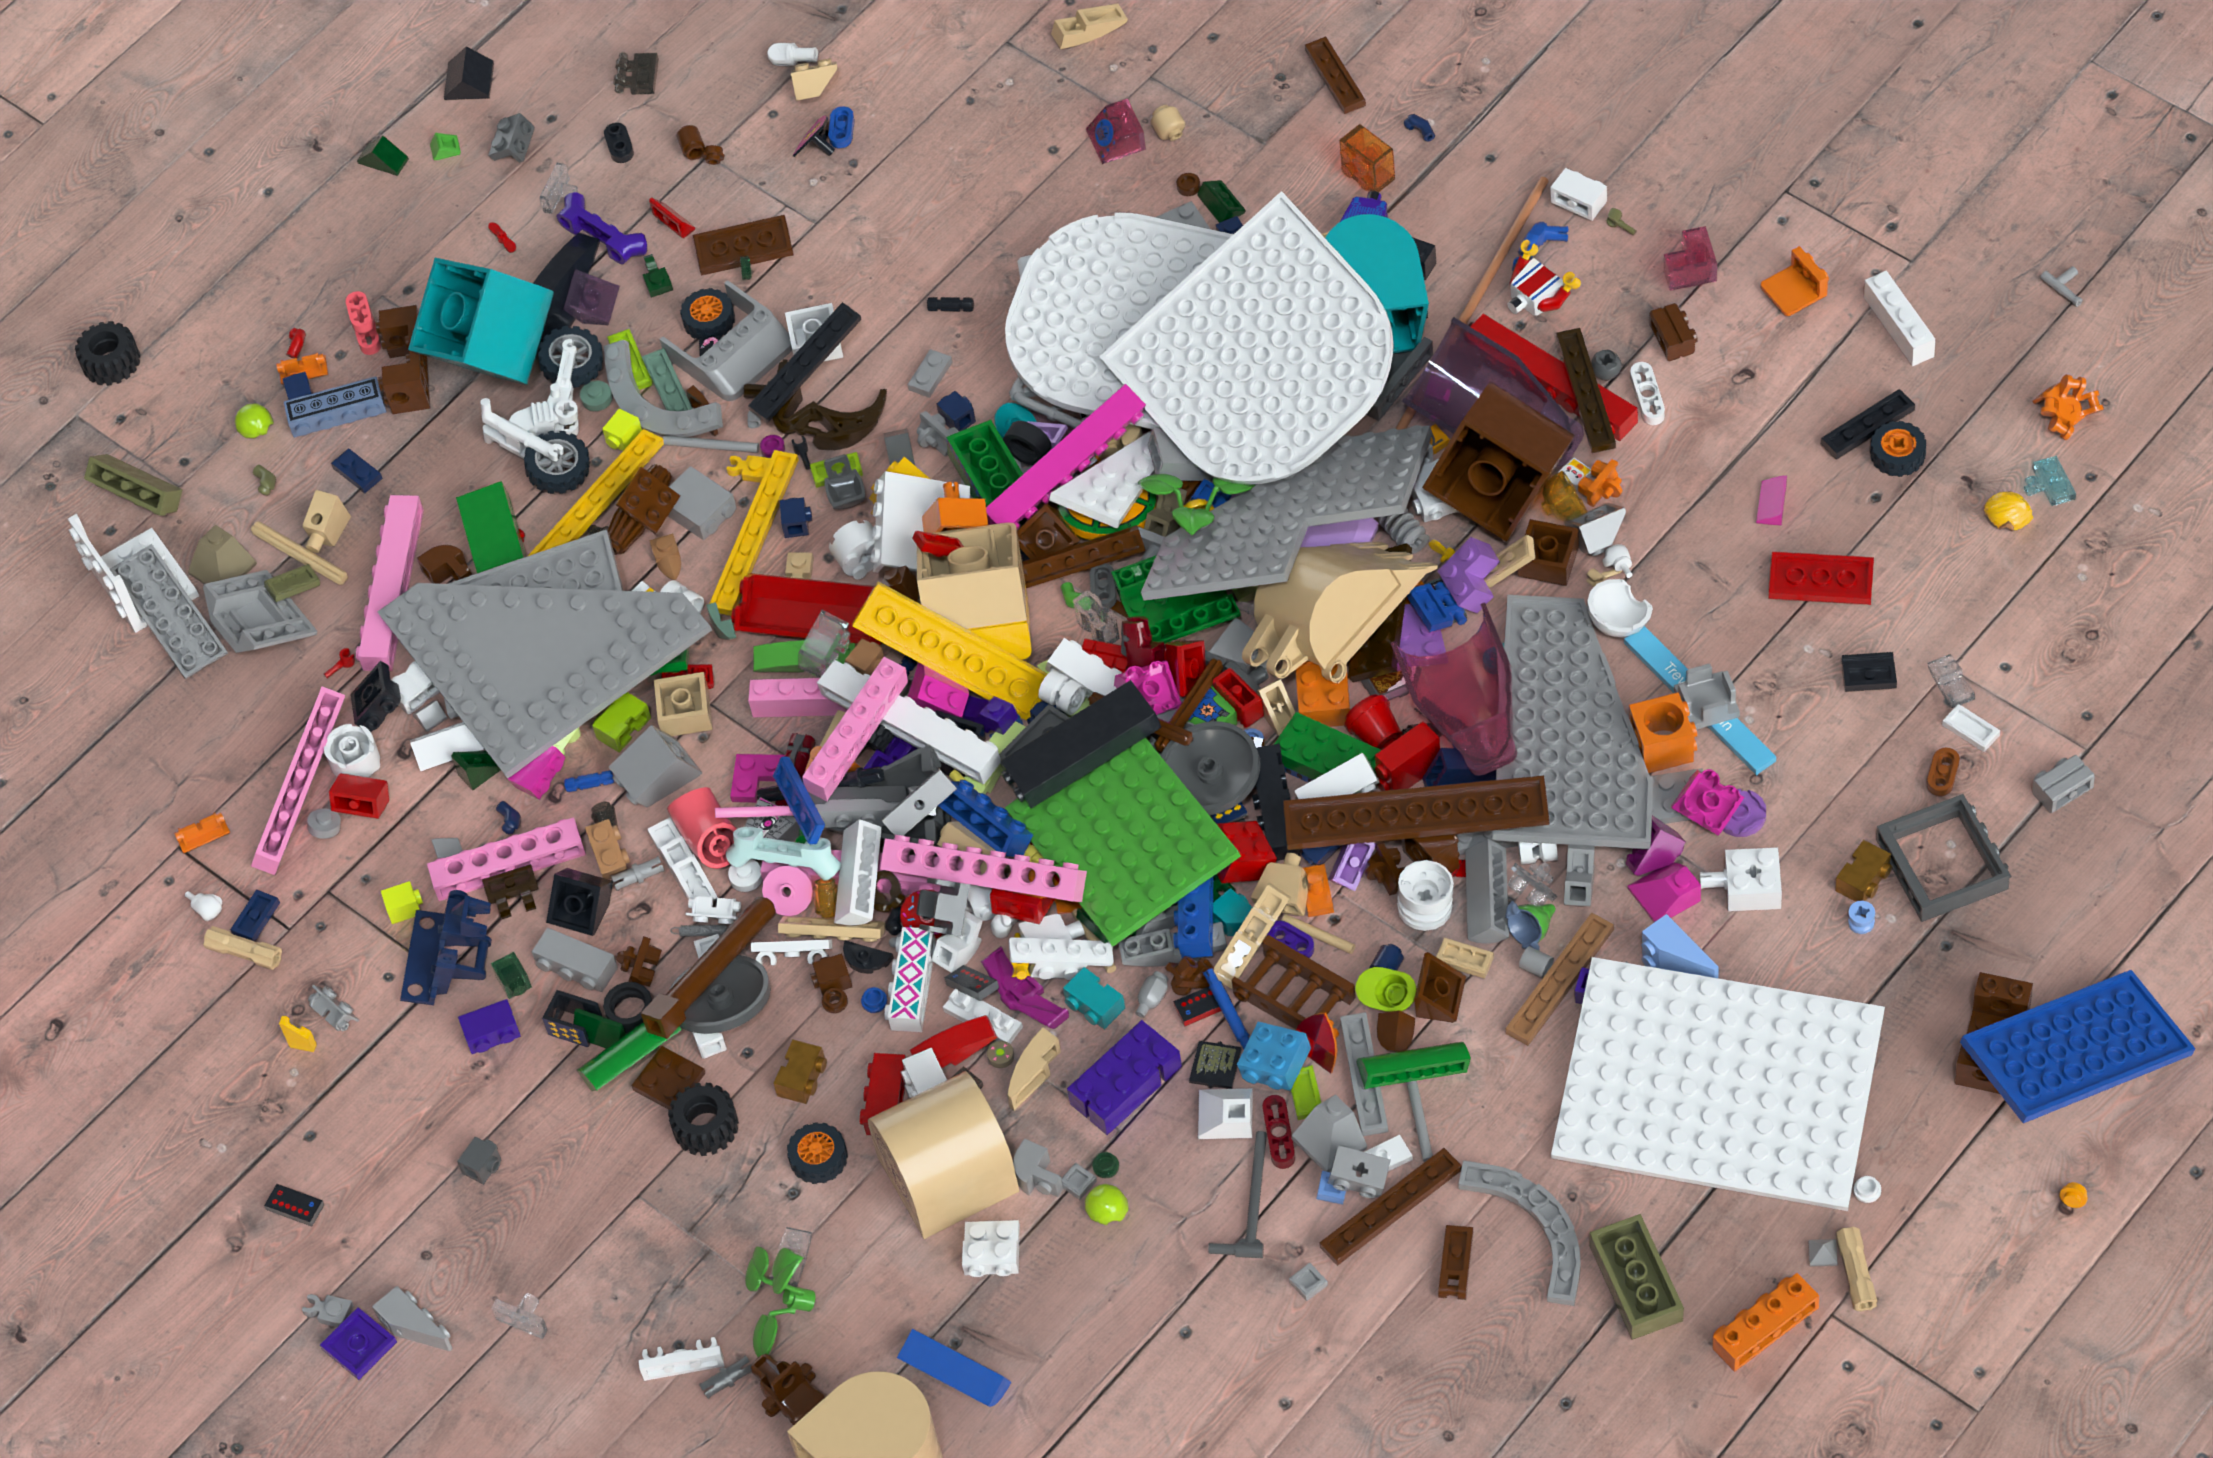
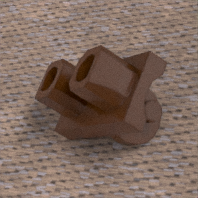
M1384 842L1377 843L1375 854L1367 862L1369 867L1366 869L1365 875L1368 880L1377 879L1378 883H1383L1389 896L1395 895L1398 891L1400 873L1405 869V867L1397 868L1396 866L1401 861V854L1398 848L1387 849Z
M643 936L637 955L634 954L635 948L632 946H628L626 951H619L617 953L616 960L621 964V971L627 972L629 967H633L628 982H636L650 987L655 971L642 967L643 962L657 966L662 952L661 949L649 945L651 938Z
M1184 956L1179 963L1169 962L1165 967L1167 971L1174 975L1171 981L1173 992L1182 996L1187 995L1192 988L1204 989L1210 986L1203 973L1205 971L1208 972L1207 970L1211 968L1214 970L1213 965L1207 958H1200L1196 963L1189 956Z

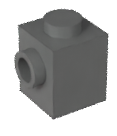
M474 1137L457 1160L462 1174L484 1185L491 1174L495 1173L500 1167L501 1157L497 1150V1145L488 1139L483 1141Z

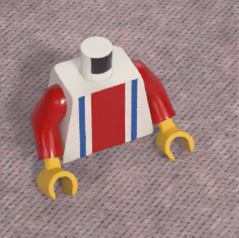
M1524 240L1521 243V250L1524 254L1519 256L1511 276L1512 300L1507 303V306L1514 314L1519 313L1522 309H1526L1534 316L1543 312L1558 310L1571 294L1570 290L1580 287V279L1574 278V273L1567 272L1562 280L1535 258L1530 260V256L1537 254L1538 246L1534 243L1532 248L1527 251L1530 241Z

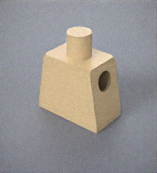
M319 490L315 491L303 523V528L309 535V540L305 546L309 551L319 553L323 544L331 547L335 546L351 516L338 496Z
M1287 853L1283 864L1272 862L1267 864L1251 896L1254 904H1256L1264 889L1270 883L1291 896L1282 913L1304 916L1308 894V875L1299 866L1300 856L1294 853Z

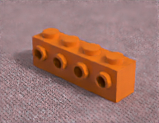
M1798 1273L1791 1278L1786 1277L1782 1279L1775 1290L1769 1294L1764 1293L1761 1295L1754 1306L1748 1310L1743 1309L1736 1315L1733 1322L1727 1326L1722 1325L1715 1331L1713 1335V1350L1734 1372L1816 1311L1819 1308V1294Z

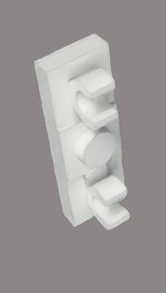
M832 940L751 943V952H760L756 957V961L763 964V957L768 955L771 958V965H776L777 957L773 952H784V957H800V951H811L807 959L808 963L812 964L815 954H821L822 958L828 957L824 949H832Z
M956 988L943 1006L945 1013L962 1022L984 1015L988 1016L998 1037L995 1039L996 1041H1006L1011 1044L1023 1028L1022 1023L982 1000L979 1001L958 991Z
M711 1337L712 1344L709 1348H703L701 1340H697V1350L679 1349L664 1356L662 1348L657 1347L658 1354L654 1358H650L647 1349H644L642 1352L643 1359L639 1360V1368L644 1381L723 1367L725 1366L724 1357L720 1346H718L715 1337Z

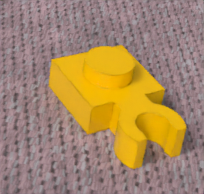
M748 455L746 461L738 456H730L731 465L736 466H727V474L729 476L741 474L742 479L745 481L761 483L771 458Z

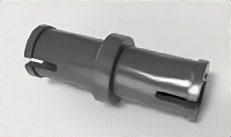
M746 1355L727 1368L723 1366L719 1369V1373L699 1384L702 1391L713 1385V1388L704 1392L707 1399L728 1386L730 1388L735 1385L734 1382L751 1372L752 1364L741 1369L742 1366L750 1362Z

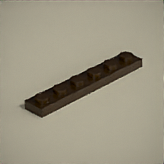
M1576 328L1557 332L1556 339L1591 453L1615 449L1616 441L1581 329Z

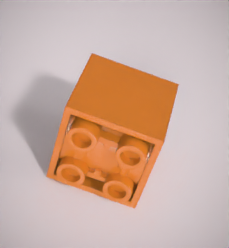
M1679 692L1629 705V719L1637 737L1639 749L1648 773L1694 762V751H1697L1694 737H1697L1695 723L1689 722V707L1686 701L1682 702ZM1666 730L1674 733L1669 735H1658L1654 732Z

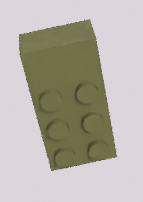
M1641 1214L1590 1232V1249L1632 1340L1683 1322L1684 1307Z

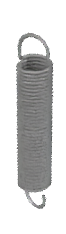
M681 925V927L671 928L670 931L682 937L712 936L716 934L721 936L727 929V925ZM679 928V933H673L672 929Z

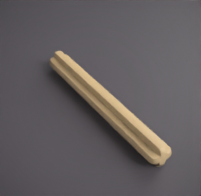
M257 521L251 527L253 535L304 565L309 564L313 570L333 582L343 585L347 581L348 576L344 570L267 525Z

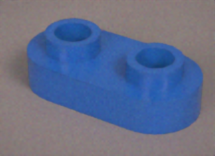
M837 107L830 114L828 137L830 144L835 148H845L852 142L855 119L853 111L849 107Z

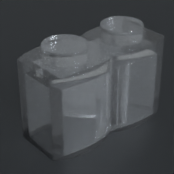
M1087 590L1073 599L1076 620L1081 628L1091 632L1093 640L1113 644L1120 639L1116 616L1111 610L1102 606L1096 594Z

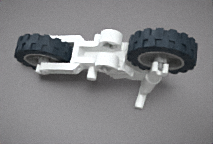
M563 326L560 330L556 328L551 331L550 335L547 334L543 338V343L541 342L539 345L541 372L543 371V376L547 380L550 379L552 383L550 386L551 393L547 402L531 403L530 407L515 412L509 421L491 412V404L488 398H484L480 402L482 421L485 423L483 426L485 443L491 444L495 441L499 443V446L523 458L525 473L529 477V482L532 485H536L537 489L541 491L546 490L550 494H554V492L563 494L567 490H575L578 484L582 485L584 483L585 476L587 477L589 474L588 448L585 447V443L581 439H577L579 432L578 409L573 401V390L580 387L581 384L586 385L590 383L592 378L595 379L598 376V371L601 372L603 353L602 345L598 342L597 336L590 334L588 329H580L579 326H573V328ZM558 351H559L560 353H562V355H555V354H556ZM586 352L588 354V358L582 357L580 355ZM570 424H571V426L569 427V429H564V427H565L566 425H570ZM572 457L575 460L574 463L567 462Z

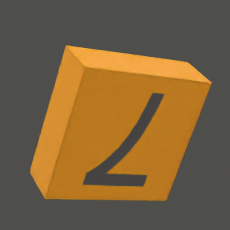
M1436 424L1431 426L1432 437L1429 442L1433 446V455L1444 449L1450 441V438Z

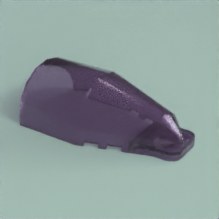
M1453 317L1451 325L1439 347L1402 402L1454 434L1467 412L1491 381L1575 434L1572 443L1557 467L1566 465L1583 440V426L1563 411L1516 354Z

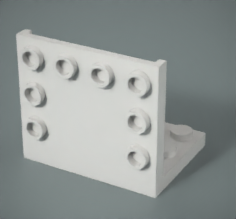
M75 514L68 518L72 527L68 531L73 540L78 542L75 546L82 556L81 559L88 571L91 570L115 603V608L121 618L127 620L135 633L148 625L134 607L121 576L117 575L115 577L110 568L150 544L157 550L189 598L194 600L199 597L196 588L152 528L100 557L89 541L78 515Z

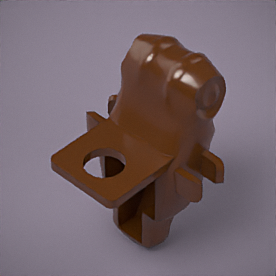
M768 1354L761 1355L752 1363L751 1372L759 1379L761 1391L766 1397L762 1402V1407L766 1409L765 1413L768 1416L774 1417L780 1411L795 1425L825 1398L811 1384L816 1377V1374L811 1371V1365L804 1363L800 1366L796 1361L792 1364L785 1361L777 1362Z

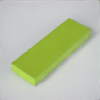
M630 329L607 336L609 344L621 340L629 342L632 373L639 390L653 386Z

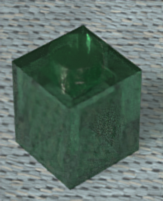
M514 952L491 963L495 976L508 999L522 995L526 990L532 988L528 975Z

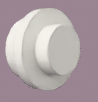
M1871 1176L1861 1177L1854 1184V1195L1861 1202H1874L1881 1195V1185Z

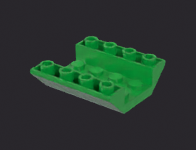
M1156 556L1111 572L1127 618L1135 616L1147 617L1152 634L1151 641L1164 642L1165 644L1241 616V612L1232 594L1228 595L1226 590L1144 601L1141 591Z

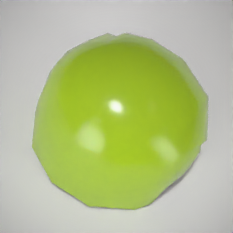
M257 403L245 405L235 416L237 432L245 438H256L259 435H266L269 425L274 424L271 413Z
M1101 1184L1094 1187L1086 1196L1085 1211L1091 1220L1103 1225H1108L1112 1221L1120 1222L1128 1212V1200L1118 1187Z

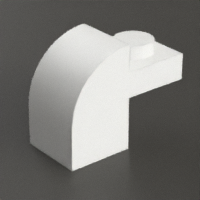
M965 910L961 937L946 934L938 938L931 961L951 973L966 965L974 956L982 941L978 934L983 920Z

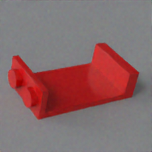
M1054 874V878L1059 883L1060 879ZM993 888L990 893L992 913L1006 915L1010 918L1039 925L1056 899L1050 897L1040 899Z

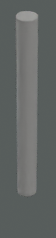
M666 435L663 437L664 445L759 452V443Z
M1417 1081L1406 1082L1423 1162H1426L1433 1154Z

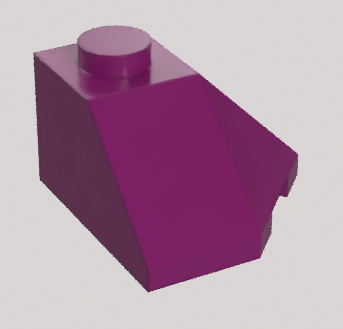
M1652 815L1650 849L1633 848L1632 854L1629 853L1627 855L1626 865L1637 876L1671 865L1682 854L1686 841L1677 831Z

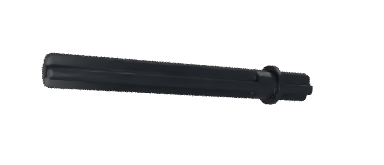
M859 767L856 771L847 772L837 787L859 786L864 788L866 784L881 782L884 780V770L881 767L868 769ZM778 785L757 790V800L760 797L769 802L785 799Z

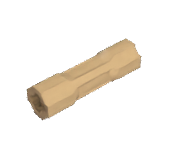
M214 926L208 929L204 936V947L215 952L228 953L271 970L278 967L281 961L282 949L280 947L242 938Z
M1856 1227L1842 1228L1836 1232V1238L1846 1269L1853 1308L1860 1312L1871 1310L1877 1306V1298L1863 1251L1864 1245L1860 1229Z

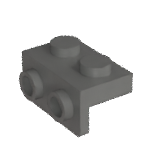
M521 113L501 119L497 125V131L491 143L488 156L496 161L511 155L519 163L523 162L535 126Z

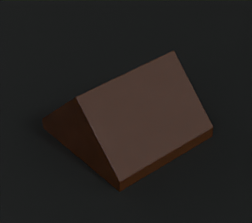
M1429 952L1424 953L1414 998L1416 1017L1454 1023L1457 1021L1466 976Z

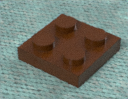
M661 1046L631 1086L633 1091L670 1110L671 1101L677 1100L675 1095L678 1092L684 1093V1088L690 1086V1088L695 1087V1083H699L706 1073L703 1067Z

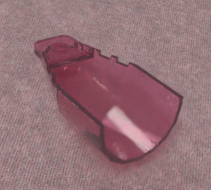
M1485 602L1480 604L1484 620L1478 632L1466 643L1451 651L1435 656L1418 657L1406 654L1397 646L1395 641L1391 642L1416 708L1464 757L1467 767L1475 775H1484L1510 764L1515 760L1518 753L1513 740L1512 666Z

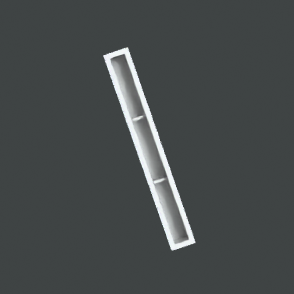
M834 660L817 684L823 696L849 709L870 678V675H862L856 672L855 668L850 664H842ZM899 695L880 722V725L891 731L890 733L917 748L931 746L940 761L983 785L1001 763L998 748L992 742H984L978 739L972 731L967 729L964 731L958 728L952 720L938 717L933 710L928 707L922 708L918 706L908 696L902 697Z

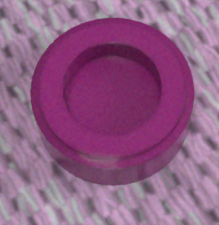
M768 435L760 442V449L764 457L771 458L774 450L785 452V445L780 436Z

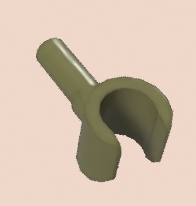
M1611 208L1606 220L1608 226H1619L1630 234L1635 235L1637 230L1620 220L1622 212L1616 208Z

